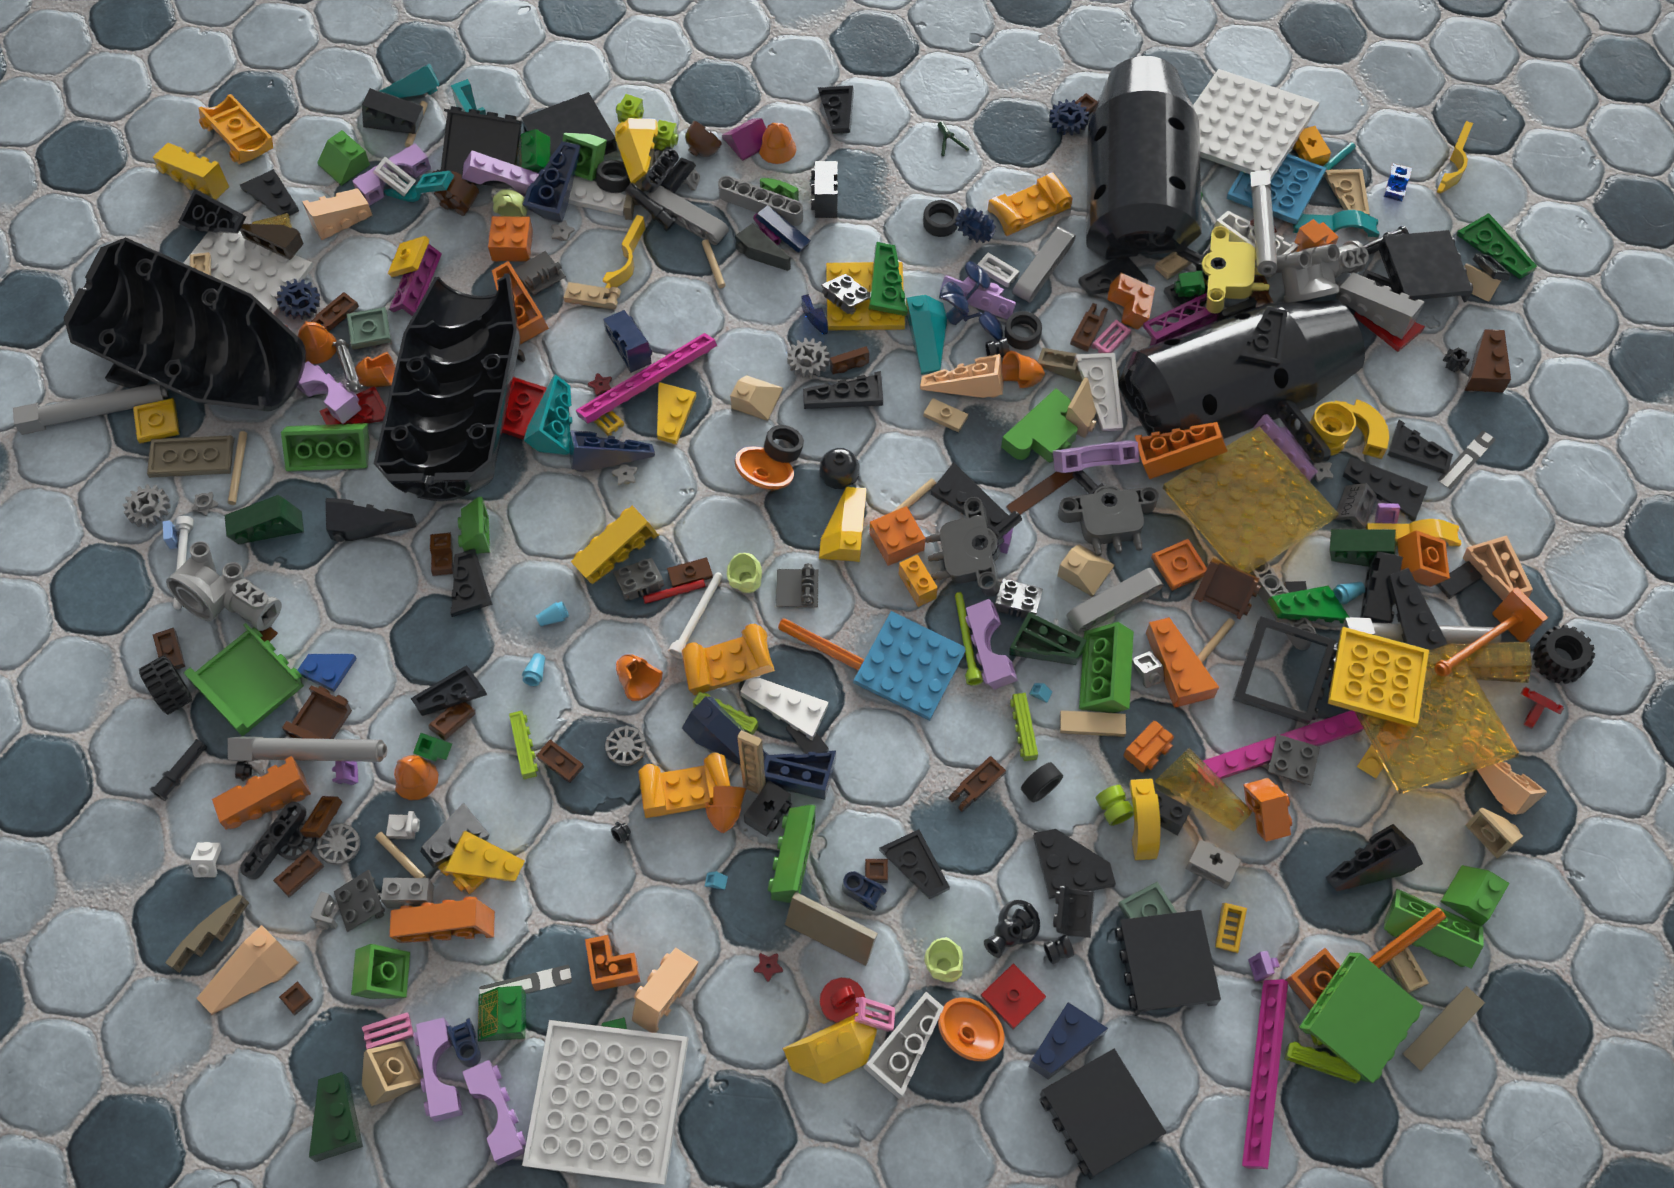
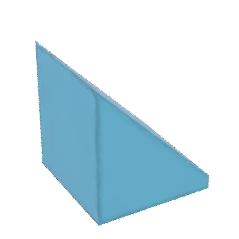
M1034 683L1029 694L1047 703L1052 691L1044 683Z
M717 871L709 872L706 876L705 887L725 890L728 876Z

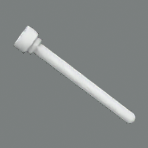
M179 516L176 518V528L179 532L176 571L186 562L188 533L193 529L194 521L189 516ZM174 597L173 607L179 610L182 608V605Z
M715 573L679 640L673 642L669 647L668 652L673 657L683 659L681 650L685 648L688 639L722 579L721 573Z

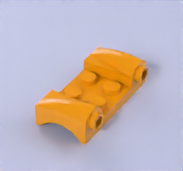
M232 94L227 95L225 100L215 107L205 108L201 106L198 108L201 127L208 131L214 129L230 146L231 152H229V155L233 162L243 164L273 149L272 137Z
M1050 173L1037 179L1035 185L1008 197L1004 193L989 200L988 211L998 218L1005 235L1009 236L1070 209L1073 198L1054 173Z
M749 624L741 631L742 637L707 648L695 642L688 643L681 651L689 691L695 696L698 695L699 691L705 693L775 671L768 650L767 632L762 626Z
M711 753L704 758L703 766L661 773L658 766L646 764L638 771L645 819L706 808V802H708V805H713L714 786H730L726 759L724 755L719 753Z

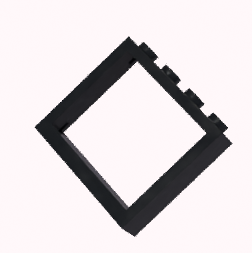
M1260 616L1232 700L1308 725L1311 720L1316 719L1319 708H1316L1318 700H1322L1325 688L1322 685L1324 679L1328 680L1331 668L1328 667L1330 659L1334 660L1337 653V648L1334 647L1336 640ZM1266 628L1326 647L1306 713L1245 693Z

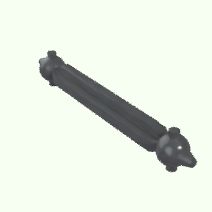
M338 339L332 345L337 349V354L348 382L346 387L350 391L357 393L360 389H363V385L359 383L348 350L349 344L343 339Z

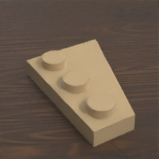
M1326 170L1324 176L1343 209L1358 210L1370 215L1363 170Z

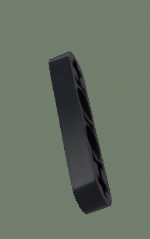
M666 147L641 180V185L647 192L653 193L678 161V153L673 148Z
M1280 401L1276 406L1278 417L1314 463L1327 462L1330 459L1331 451L1293 401ZM1296 419L1300 421V428L1298 430L1295 427ZM1308 433L1311 435L1312 438L1310 444L1306 442V436Z
M290 802L284 807L242 862L240 867L242 875L254 880L264 873L305 819L307 812L304 806L297 802ZM294 810L297 812L295 816L292 814ZM285 826L284 833L277 837L276 832L278 828ZM270 844L271 849L269 853L263 855V848L266 845ZM252 865L255 868L253 871L250 869Z

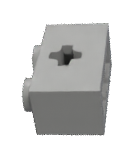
M1200 839L1185 869L1227 889L1241 859L1237 858L1230 851H1223L1217 848L1210 841ZM1212 860L1216 861V865L1212 864Z
M383 878L381 901L386 908H400V906L404 905L418 907L422 903H432L434 885L429 878Z

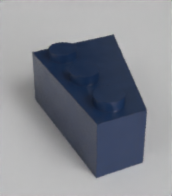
M622 310L603 319L605 331L630 373L652 364L651 355L653 353L649 342L635 325L631 315L629 316L625 310Z
M836 750L829 751L828 753L808 752V754L798 755L794 753L766 755L764 762L766 784L768 781H771L783 790L825 800L836 763Z
M1068 1002L1031 1059L1028 1067L1049 1080L1094 1042L1103 1037L1108 1028Z

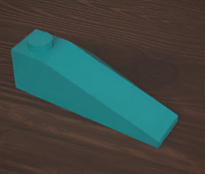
M429 63L379 91L398 98L425 93L431 95L438 91L437 87L440 84Z
M927 295L906 297L907 319L921 375L940 371L947 325L944 304Z
M556 374L552 377L527 427L523 441L538 452L567 455L570 453V424L573 423L572 417L569 415V407L572 406L571 386Z

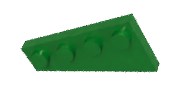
M1489 213L1457 232V236L1481 253L1491 255L1500 265L1519 279L1532 273L1537 268V265Z
M876 242L869 309L907 316L908 309L905 305V293L902 289V277L899 274V262L895 245Z
M1329 585L1275 595L1267 600L1277 618L1300 620L1301 618H1306L1309 621L1324 619L1325 622L1329 623L1337 620L1343 624L1346 617L1350 618Z

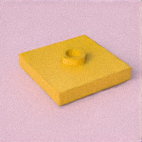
M422 236L400 243L387 274L391 277H396L418 270L430 239Z
M173 398L133 407L136 435L139 444L149 442L151 439H162L180 435L176 403Z

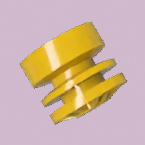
M1325 402L1317 407L1310 423L1327 444L1332 456L1337 455L1344 449L1356 426V418L1347 406L1337 402ZM1308 433L1306 436V442L1310 444L1312 438L1311 435Z

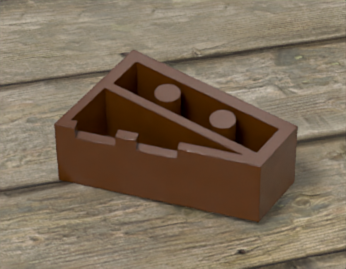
M1484 330L1476 346L1464 391H1505L1511 381L1505 330Z

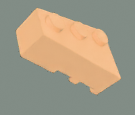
M358 188L336 193V197L326 199L323 196L319 197L318 201L310 203L308 200L302 201L311 225L321 240L331 237L372 216L369 204Z
M1507 535L1466 548L1463 559L1466 562H1471L1483 576L1482 579L1502 600L1516 587L1529 598L1533 588Z
M676 947L671 954L667 953L663 957L657 971L654 969L647 979L648 983L644 987L640 986L634 995L636 1000L632 1021L652 1033H657L659 1030V1020L663 1015H669L671 1012L669 1007L677 997H681L697 971L698 961Z

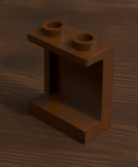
M1213 558L1193 599L1202 602V600L1237 615V619H1241L1243 615H1248L1252 607L1249 601L1252 596H1257L1261 588L1258 585L1260 578Z
M311 685L309 688L311 695L293 722L286 721L282 729L290 738L334 739L352 712L348 704L349 701L341 695H331L330 691L322 686L317 688Z

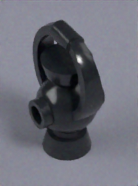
M1013 900L1007 903L999 913L994 935L984 940L986 950L992 956L1000 958L1006 947H1014L1015 945L1027 944L1033 941L1040 930L1039 913L1031 903L1024 900ZM1013 905L1024 907V910L1016 909L1012 919H1007L1008 912ZM1033 926L1031 934L1026 939H1022L1023 930Z

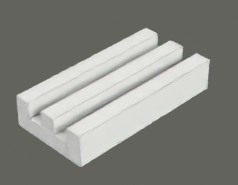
M386 157L383 158L373 171L376 176L402 196L406 195L416 181ZM383 165H386L388 168H390V169H391L393 172H395L396 174H394V173H392L391 171H389V170H388L387 168H385ZM397 175H399L401 178H403V179H404L406 182H408L409 184L407 185V184H406L404 181H402Z
M987 253L977 264L986 271L990 278L1007 288L1019 276L1017 269L990 253Z

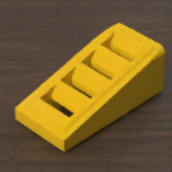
M1222 903L1215 948L1235 953L1239 952L1247 908ZM1228 912L1236 913L1238 918L1227 916ZM1226 920L1237 923V927L1226 925ZM1224 929L1236 932L1235 936L1224 934ZM1222 938L1233 940L1234 945L1223 943Z

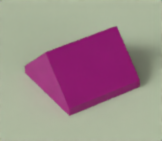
M754 118L722 135V138L738 157L744 161L760 151L766 126L762 118Z

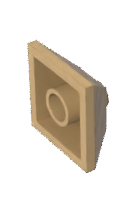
M746 375L737 381L730 395L731 408L768 421L783 388Z
M1084 377L1068 406L1066 419L1078 428L1077 435L1086 438L1089 431L1093 432L1097 421L1094 420L1096 411L1089 380Z
M1078 544L1069 551L1061 562L1057 576L1093 597L1114 568V564L1100 556H1096L1094 552Z
M1484 808L1478 810L1465 825L1497 859L1523 837L1516 825Z
M405 1041L367 1049L364 1052L362 1087L371 1106L389 1102L421 1084L420 1080L422 1077Z

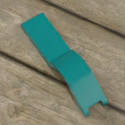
M451 171L423 174L418 184L413 185L405 196H402L395 189H385L384 193L387 196L403 201L415 202L420 199L422 193L447 190L454 175Z
M1344 210L1333 215L1302 214L1297 225L1293 224V233H1298L1300 227L1314 219L1318 224L1324 222L1334 233L1342 228L1357 227L1363 229L1368 237H1379L1380 235L1376 227L1378 219L1358 210Z

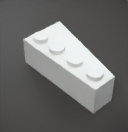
M1229 211L1216 220L1214 228L1218 226L1227 228L1229 231V242L1249 243L1254 246L1256 251L1254 226L1250 225V221ZM1276 235V256L1297 251L1298 244L1294 242L1289 244L1283 241V237ZM1275 272L1272 275H1268L1266 277L1268 279H1271L1277 273Z
M927 992L923 994L863 1067L898 1099L904 1095L918 1061L936 1026L940 1013H942L944 1008Z

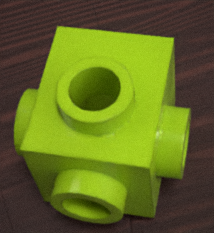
M625 94L621 103H618L616 106L618 122H625L628 118L642 119L644 113L643 99Z
M659 120L657 123L658 134L656 137H653L654 149L663 151L666 147L673 148L674 145H677L679 139L677 123Z

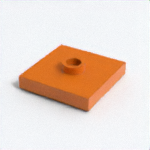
M1189 539L1153 553L1151 556L1171 590L1204 577L1207 570Z

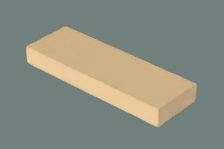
M1061 710L1060 733L1125 737L1126 714Z

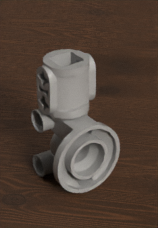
M1352 240L1339 247L1335 244L1303 249L1299 252L1277 255L1276 273H1282L1285 289L1284 302L1302 301L1340 292L1335 278L1343 273H1358L1362 271L1369 258L1368 251L1360 242Z
M198 541L191 545V557L166 580L167 587L176 600L193 615L205 621H212L226 608L230 612L238 613L257 630L263 631L272 626L282 608V603L279 599L267 596L264 591L254 586L251 581L245 579L240 564L236 562L226 564L222 570L223 575L220 577L216 573L209 545L203 541Z

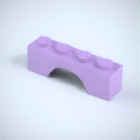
M416 143L389 158L391 162L414 178L431 169L428 157ZM383 165V166H384L385 168H387L389 171H391L392 173L396 174V173L393 172L390 168H388L386 165ZM377 166L352 180L355 189H359L369 206L384 197L383 190L386 182L373 173Z
M471 151L464 162L462 179L477 184L493 180L502 181L512 186L516 192L525 197L528 187L531 183H534L539 174Z
M309 361L305 363L302 377L297 386L298 390L307 397L316 394H328L324 403L330 414L342 424L361 410L358 404L359 398L354 392H348L341 382L336 383L335 379L329 373L326 375L320 366H314Z
M1130 440L1053 451L1054 469L1062 473L1080 471L1093 466L1140 462L1138 442Z
M990 599L967 607L968 616L965 618L969 628H972L973 631L971 639L979 652L976 654L979 664L983 666L982 678L985 684H989L995 690L1018 681L1013 662L1006 655H997L991 650V637L994 631L1001 625L996 606Z
M444 1017L416 1024L417 1032H414L415 1045L420 1048L417 1062L419 1069H423L424 1078L420 1080L423 1093L426 1092L427 1101L424 1102L425 1113L434 1122L463 1115L459 1091L455 1086L445 1085L440 1082L437 1076L438 1060L442 1053L452 1046L447 1030L449 1025Z
M490 1060L463 1071L462 1073L474 1099L489 1100L497 1108L498 1120L496 1127L486 1138L494 1161L500 1165L524 1154L523 1146L526 1145V1140L523 1132H518L515 1124L519 1121L514 1109L509 1110L507 1101L510 1100L506 1087L501 1088L499 1083L502 1075L498 1065L493 1066Z

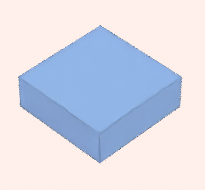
M170 520L163 521V540L169 549H174L178 547L177 529Z

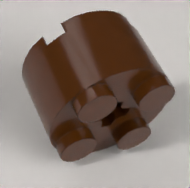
M451 171L454 178L447 190L435 191L434 195L440 200L439 205L446 210L450 208L455 209L459 215L465 216L477 198L479 190L473 182L470 185L465 179H462L461 174Z

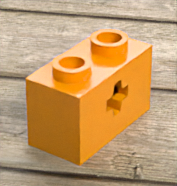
M1316 126L1304 128L1292 147L1294 151L1296 150L1299 158L1320 166H1324L1329 161L1331 151Z
M918 554L899 563L898 574L918 607L937 598L938 587Z

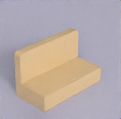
M1466 263L1464 267L1467 270L1468 279L1473 285L1472 294L1490 301L1502 280L1493 279L1486 272Z

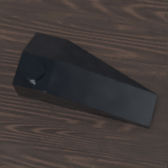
M194 189L178 223L193 231L238 234L247 216Z
M326 498L325 501L326 530L331 540L343 542L344 540L354 541L416 528L417 526L415 518L411 513L393 509L380 511L373 508L374 505L367 504L366 507L353 505L354 501L348 499Z
M1392 824L1374 834L1369 839L1370 843L1364 849L1359 847L1355 851L1356 856L1350 861L1342 862L1326 877V880L1337 892L1405 875L1423 864L1414 843Z

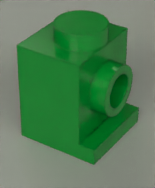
M1202 271L1179 273L1177 281L1174 282L1175 293H1178L1179 297H1192L1194 295L1199 297L1203 295L1205 283Z
M420 733L413 754L433 761H437V758L447 760L452 743Z

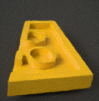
M659 382L658 440L677 445L696 399V392Z
M463 831L443 872L514 882L525 860L467 831Z

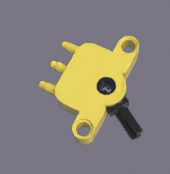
M1218 226L1212 230L1210 253L1206 252L1204 255H1201L1189 248L1176 253L1178 256L1197 265L1196 271H1202L1204 283L1207 285L1206 308L1211 313H1219L1223 310L1225 298L1245 299L1252 294V291L1269 290V284L1254 283V275H1261L1257 271V267H1255L1256 251L1254 246L1245 242H1229V231L1225 227Z

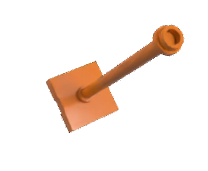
M1516 587L1492 613L1501 624L1447 661L1440 660L1437 662L1434 668L1435 672L1441 677L1448 676L1452 672V667L1507 629L1523 644L1528 641L1536 629L1548 617Z

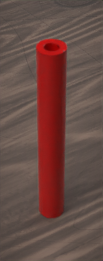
M703 579L645 595L643 599L645 604L704 588L705 583Z

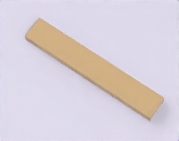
M741 730L737 738L743 787L759 794L766 785L762 739Z

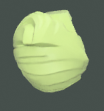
M501 190L494 195L492 200L494 203L493 211L501 216L525 217L528 209L523 206L525 197L514 190Z
M750 553L735 555L727 566L726 575L729 585L743 593H752L759 589L762 578L760 562Z
M947 937L934 940L924 955V962L933 978L947 983L957 981L962 976L963 952L961 947Z

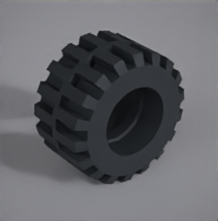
M1559 625L1554 626L1553 629L1547 630L1534 647V654L1532 655L1533 660H1536L1534 665L1540 669L1539 673L1541 675L1545 674L1547 676L1546 679H1554V683H1560L1561 681L1564 684H1568L1570 681L1575 682L1594 662L1595 653L1593 650L1595 648L1594 645L1590 644L1591 639L1589 637L1586 638L1582 630L1578 632L1576 627L1572 626V628H1569L1568 625H1563L1562 627ZM1555 648L1566 651L1571 656L1572 661L1561 658Z
M162 655L139 668L140 677L160 709L167 715L192 702V696L186 684L166 656Z

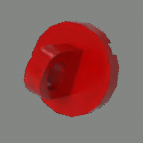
M1524 687L1520 693L1535 701L1523 725L1531 729L1538 721L1545 707L1560 715L1564 710V706L1557 705L1553 700L1535 691H1531L1527 687Z
M840 977L831 980L824 986L820 994L822 1013L829 1021L834 1023L857 1014L855 1008L859 1007V1003H856V998H866L863 988L850 978Z

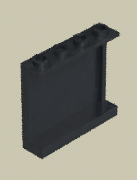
M589 92L521 117L525 132L537 129L550 137V157L561 144L564 133L591 134L607 140L604 155L617 151L616 138Z
M451 106V109H444V112H447L441 170L437 169L436 172L453 171L463 175L464 162L471 151L517 166L522 121L516 120L517 116L505 114V118L498 117V113L487 112V115L480 114L479 110L474 109L464 112L462 108ZM493 180L481 184L506 189L513 188L502 181Z
M1449 230L1383 236L1378 250L1394 293L1399 295L1405 293L1409 295L1411 300L1461 296L1463 302H1467L1473 292V285L1468 279L1467 270L1462 264L1461 255L1457 251L1455 240Z
M1201 910L1121 919L1115 928L1116 940L1121 943L1122 950H1119L1121 963H1125L1124 982L1130 988L1131 995H1128L1130 1009H1134L1135 1016L1143 1011L1206 1003L1207 1006H1216L1220 1002V992Z
M1115 1048L1042 1089L1040 1093L1041 1098L1039 1101L1046 1112L1050 1111L1054 1118L1052 1123L1058 1133H1063L1066 1138L1064 1143L1068 1151L1076 1155L1079 1160L1077 1165L1084 1176L1087 1175L1090 1180L1153 1141L1156 1142L1167 1133Z

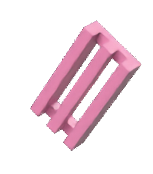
M1115 320L1093 342L1091 348L1094 350L1098 349L1099 353H1113L1131 334V329ZM1118 326L1119 329L1103 345H1100L1103 342V340ZM1124 331V333L1108 349H1106Z
M864 997L856 998V1003H859V1007L855 1008V1012L858 1013V1016H855V1022L887 1032L894 1031L895 1007ZM868 1006L877 1010L889 1013V1016L883 1015L879 1012H874L865 1009V1007ZM865 1015H866V1016L873 1017V1018H876V1019H879V1020H882V1021H886V1022H888V1024H887V1023H884V1022H881V1021H877V1020L868 1018V1017H865Z
M408 1012L362 1027L367 1049L414 1037ZM402 1021H406L405 1023H402V1024H399V1025H396V1026H393V1027H390V1028H386V1029H383V1030H380V1031H377V1032H374V1033H371V1034L369 1033V1032L374 1031V1030H377V1029H381V1028H384V1027H387V1026H390V1025H393V1024H396V1023H399V1022H402ZM406 1028L408 1030L404 1033H400L373 1043L371 1042V1039L388 1035Z

